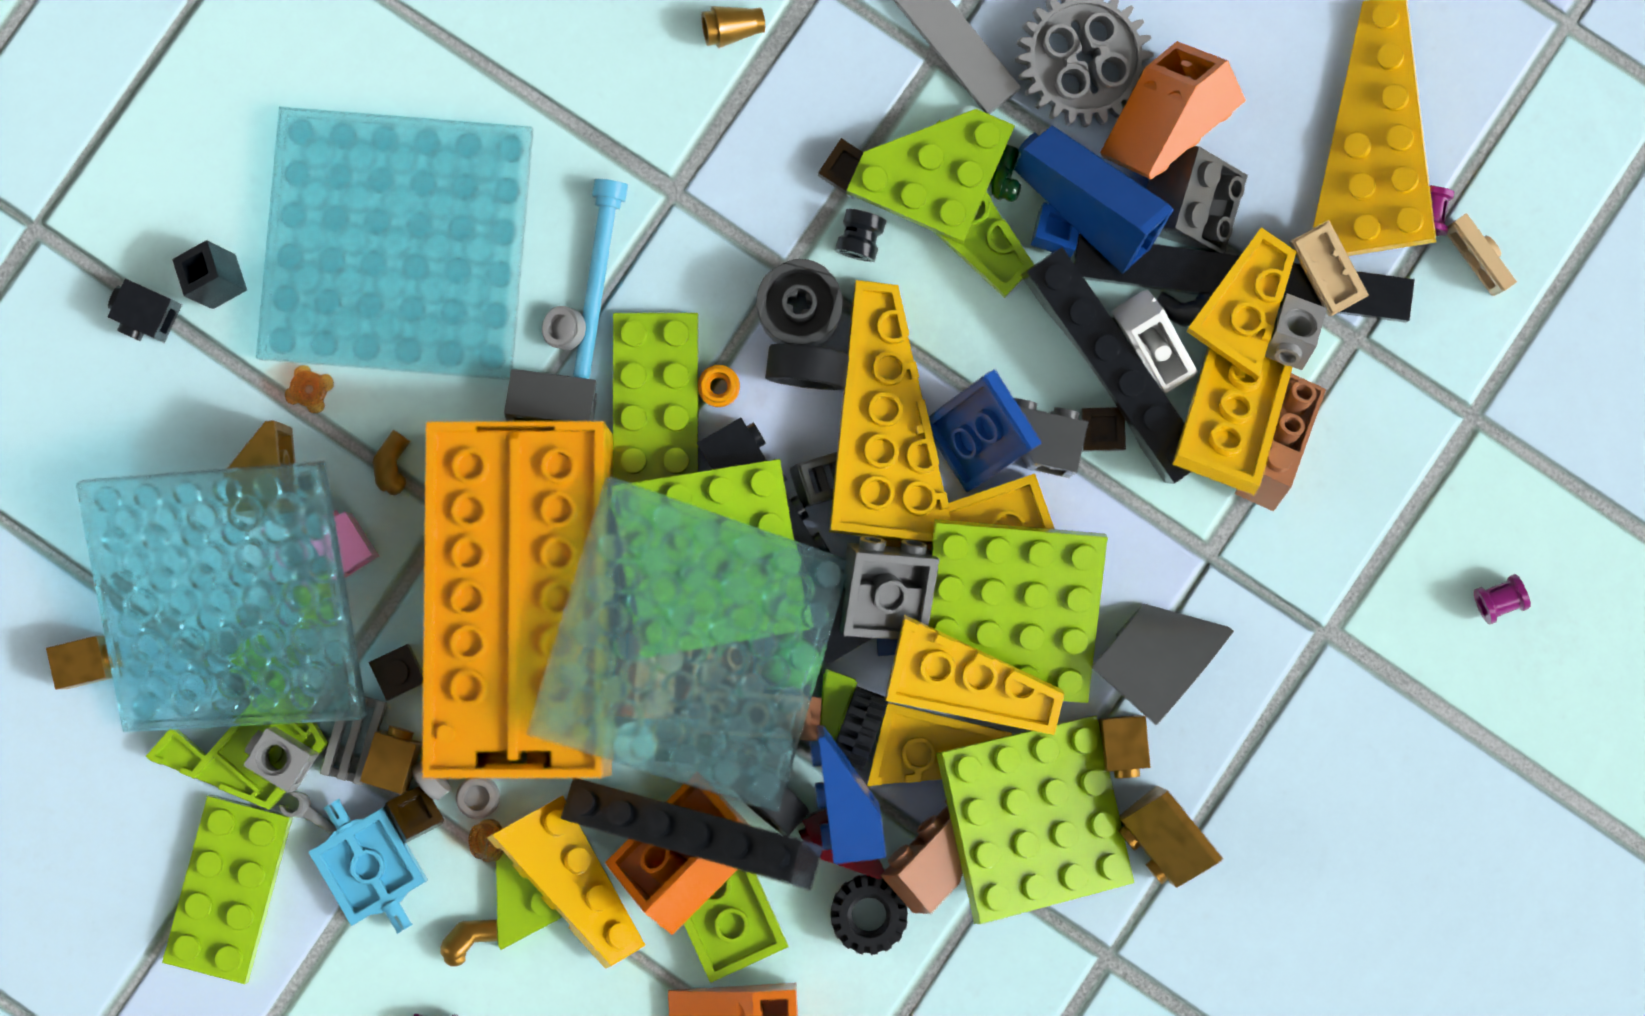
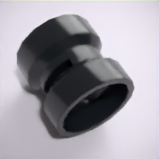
M846 209L843 219L846 228L844 235L838 237L835 251L853 259L875 262L878 252L876 245L877 237L883 234L886 220L866 211Z

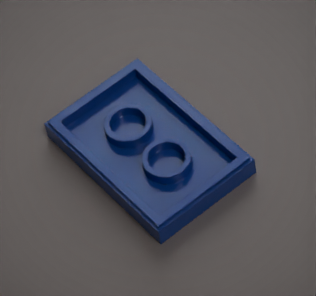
M995 369L979 378L929 416L934 442L967 493L1042 443Z

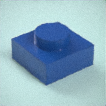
M1043 203L1038 212L1031 246L1049 252L1063 247L1071 258L1076 250L1079 232L1052 205Z

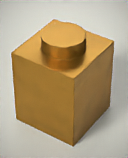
M93 636L46 648L55 690L71 689L117 677L116 667L120 665L119 653L116 645L113 642H109L108 636Z
M1133 715L1098 719L1102 736L1105 771H1114V777L1118 779L1140 777V769L1151 768L1146 716Z
M389 725L387 732L383 730L376 731L359 782L399 794L408 792L413 776L412 766L417 763L423 743L412 740L414 732Z

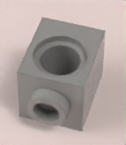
M1287 293L1279 307L1265 357L1278 361L1283 365L1303 370L1317 347L1327 308Z
M269 727L265 729L264 733L258 730L249 741L245 749V753L249 754V757L244 766L288 793L298 789L319 753L279 728ZM275 745L281 746L287 753V762L282 769L275 768L269 761V752Z

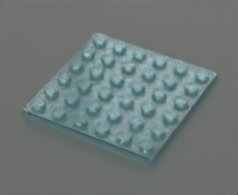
M279 106L256 359L510 380L514 361L534 132L532 126Z
M325 461L85 479L75 484L123 732L361 720L368 714Z
M612 477L606 478L527 735L773 812H779L846 581L848 559Z

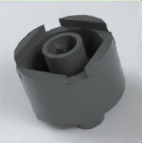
M793 259L772 269L763 278L756 300L758 316L763 330L777 344H801L819 347L834 334L841 320L843 301L840 287L826 267L812 260ZM799 296L806 297V305L811 307L810 310L803 309L801 314H795L793 306L789 302H796Z

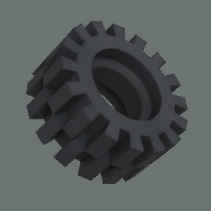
M858 686L852 696L836 743L852 766L863 771L879 731L888 701H886L885 696Z
M868 875L853 877L852 880L845 882L833 898L830 918L834 933L846 948H851L858 954L870 953L871 955H877L880 951H888L895 942L898 943L908 923L907 906L883 878L876 879ZM864 898L877 899L886 910L884 923L873 931L860 929L852 918L854 906Z

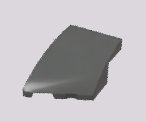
M1142 604L1116 633L1115 636L1117 638L1093 663L1091 668L1153 724L1157 725L1199 677L1234 631L1228 626L1152 605Z

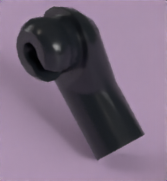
M1162 291L1157 301L1164 309L1169 320L1186 327L1191 325L1212 294L1200 292L1195 300L1183 303Z

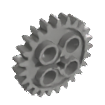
M1046 0L1048 12L1037 7L1032 13L1038 24L1027 21L1022 27L1031 37H1022L1017 41L1018 46L1027 50V53L1015 58L1016 63L1027 65V70L1018 76V80H1031L1032 82L1025 95L1038 93L1041 97L1036 104V108L1040 109L1048 103L1052 106L1049 118L1053 120L1063 112L1065 113V125L1067 126L1071 125L1077 116H1080L1082 126L1087 127L1091 124L1093 115L1097 122L1102 125L1108 122L1107 110L1115 118H1118L1123 110L1120 102L1126 105L1131 91L1134 90L1138 78H1140L1145 69L1142 62L1154 57V53L1142 50V45L1148 42L1151 36L1138 35L1137 33L1144 20L1140 19L1131 22L1128 18L1134 7L1129 6L1120 11L1117 9L1119 0H1110L1108 3L1104 2V0H1061V4L1057 0ZM1074 21L1077 22L1079 26V39L1077 33L1071 26V23ZM1091 22H1099L1106 28V41H1098L1091 36L1089 31ZM1057 33L1066 39L1068 48L1065 53L1056 52L1051 48L1049 43L1050 34ZM1081 51L1083 54H1091L1092 61L1088 64L1085 61L1078 62L1076 55ZM1103 62L1113 63L1119 71L1117 82H1110L1104 78L1101 70ZM1063 74H1071L1077 78L1080 86L1077 94H1071L1064 90L1061 83ZM1090 77L1093 84L1097 87L1096 94L1090 90Z

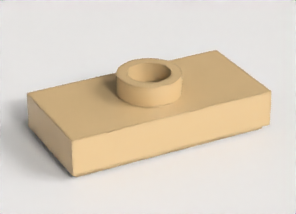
M1467 213L1448 225V237L1491 295L1496 296L1517 283L1499 258L1501 251L1496 242L1487 235L1483 236Z
M1329 220L1289 241L1291 247L1296 250V257L1322 306L1327 308L1326 313L1328 316H1333L1369 296Z

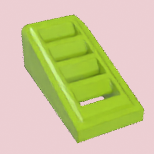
M825 669L822 685L820 725H824L836 742L857 682L856 679Z

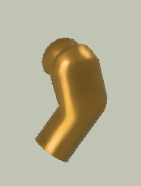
M394 429L379 448L372 461L375 484L381 491H387L390 495L401 493L406 486V478L398 473L397 460L411 442Z
M475 920L458 923L442 941L440 953L444 958V962L449 966H460L466 961V953L474 942L498 941L497 920Z

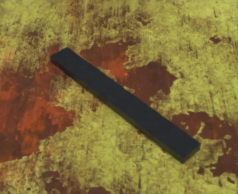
M1079 234L1074 264L1085 280L1198 295L1200 292L1213 294L1240 256L1153 244L1146 254L1122 274L1089 241ZM1293 263L1283 299L1288 293L1322 306L1301 264ZM1356 271L1369 296L1338 312V314L1404 323L1410 321L1415 279Z

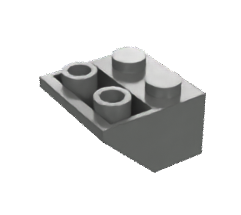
M1199 146L1187 149L1169 165L1166 171L1156 175L1153 179H1149L1147 184V190L1174 209L1159 237L1205 251L1225 254L1248 175Z
M1014 398L1042 442L1021 457L1027 469L1065 478L1075 475L1078 472L1088 421L1079 420L1080 413L1073 410L1055 407L1054 411L1047 413L1036 410L1037 403Z

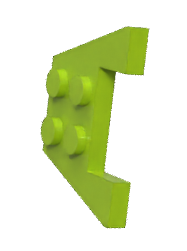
M255 630L233 655L231 660L263 687L261 693L207 754L178 728L171 727L145 757L152 762L168 766L180 771L179 773L209 783L222 791L270 810L274 808L287 792L244 766L249 757V754L245 753V749L258 730L264 733L266 728L277 727L318 752L319 755L329 743L266 635L261 630ZM279 745L273 746L269 752V761L272 766L282 769L287 762V753Z

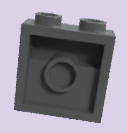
M873 536L860 537L859 544L847 543L841 585L845 588V596L839 628L843 636L898 640L904 615L929 626L939 558L932 555L930 549H926V543L905 539L901 541V547L885 546L886 541L884 539Z

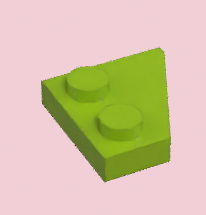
M504 852L496 855L497 936L500 950L562 918L556 909L552 910L541 898L543 895L527 877L523 878L512 866L513 862Z

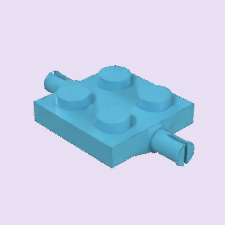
M340 799L324 807L323 809L327 812L337 830L332 833L326 842L308 853L350 925L353 926L370 915L383 912L386 913L397 934L413 925L400 902L403 901L411 890L425 883L428 879L407 843L404 844L384 807L366 818L353 821L349 818Z

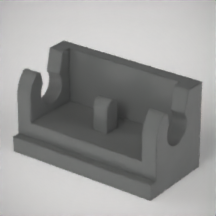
M511 369L504 409L506 421H594L597 393H595L596 380Z

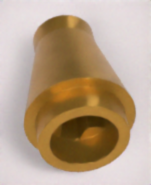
M712 6L711 11L702 12L701 15L703 35L707 46L716 45L718 48H721L752 35L765 33L766 29L764 13L761 7L751 9Z

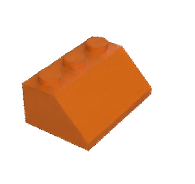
M697 771L666 801V803L749 825ZM628 839L605 862L641 910L671 935L737 871V869L631 839Z

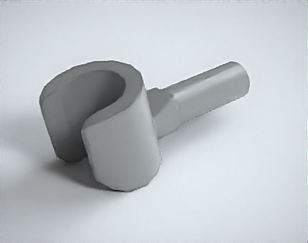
M288 792L299 800V808L296 812L285 805L279 806L280 811L287 817H303L331 835L337 830L331 821L311 807L310 798L302 792Z

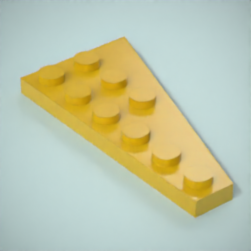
M1367 0L1362 2L1313 225L1314 228L1329 220L1348 256L1437 242L1407 0Z
M856 280L854 283L847 349L849 362L846 386L843 389L829 532L855 536H873L897 541L911 539L932 545L934 520H951L948 510L949 502L942 484L938 466L940 463L925 399L923 400L918 380L919 373L917 364L913 359L908 337L909 330L898 285Z

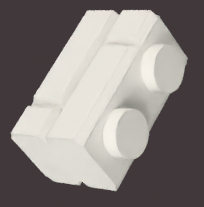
M1149 290L1141 291L1114 308L1111 313L1125 338L1163 393L1170 392L1197 374L1198 371L1168 316Z

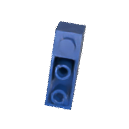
M824 725L817 726L818 740L810 741L813 767L822 766L824 782L815 783L818 809L827 808L829 821L827 824H820L823 850L832 849L834 864L886 858L879 802Z

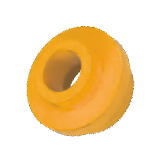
M724 365L708 367L698 379L699 395L705 403L712 407L719 408L730 405L735 401L740 391V382L737 374L731 368ZM716 379H722L727 383V389L722 394H715L711 390V384Z

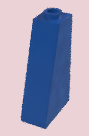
M1053 125L1040 136L1036 132L1031 134L1018 149L1021 156L1014 170L1122 274L1151 249L1174 210L1168 203Z

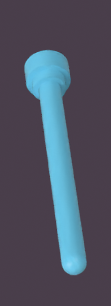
M608 179L594 180L592 197L596 198L595 206H598L599 210L582 314L586 324V331L583 340L577 346L573 376L589 379L615 211L620 210L621 202H626L628 184Z

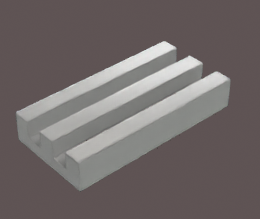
M344 691L320 774L364 785L363 782L359 781L374 733L380 730L387 702ZM352 703H358L340 767L335 768V761ZM367 707H372L374 711L356 773L349 772Z

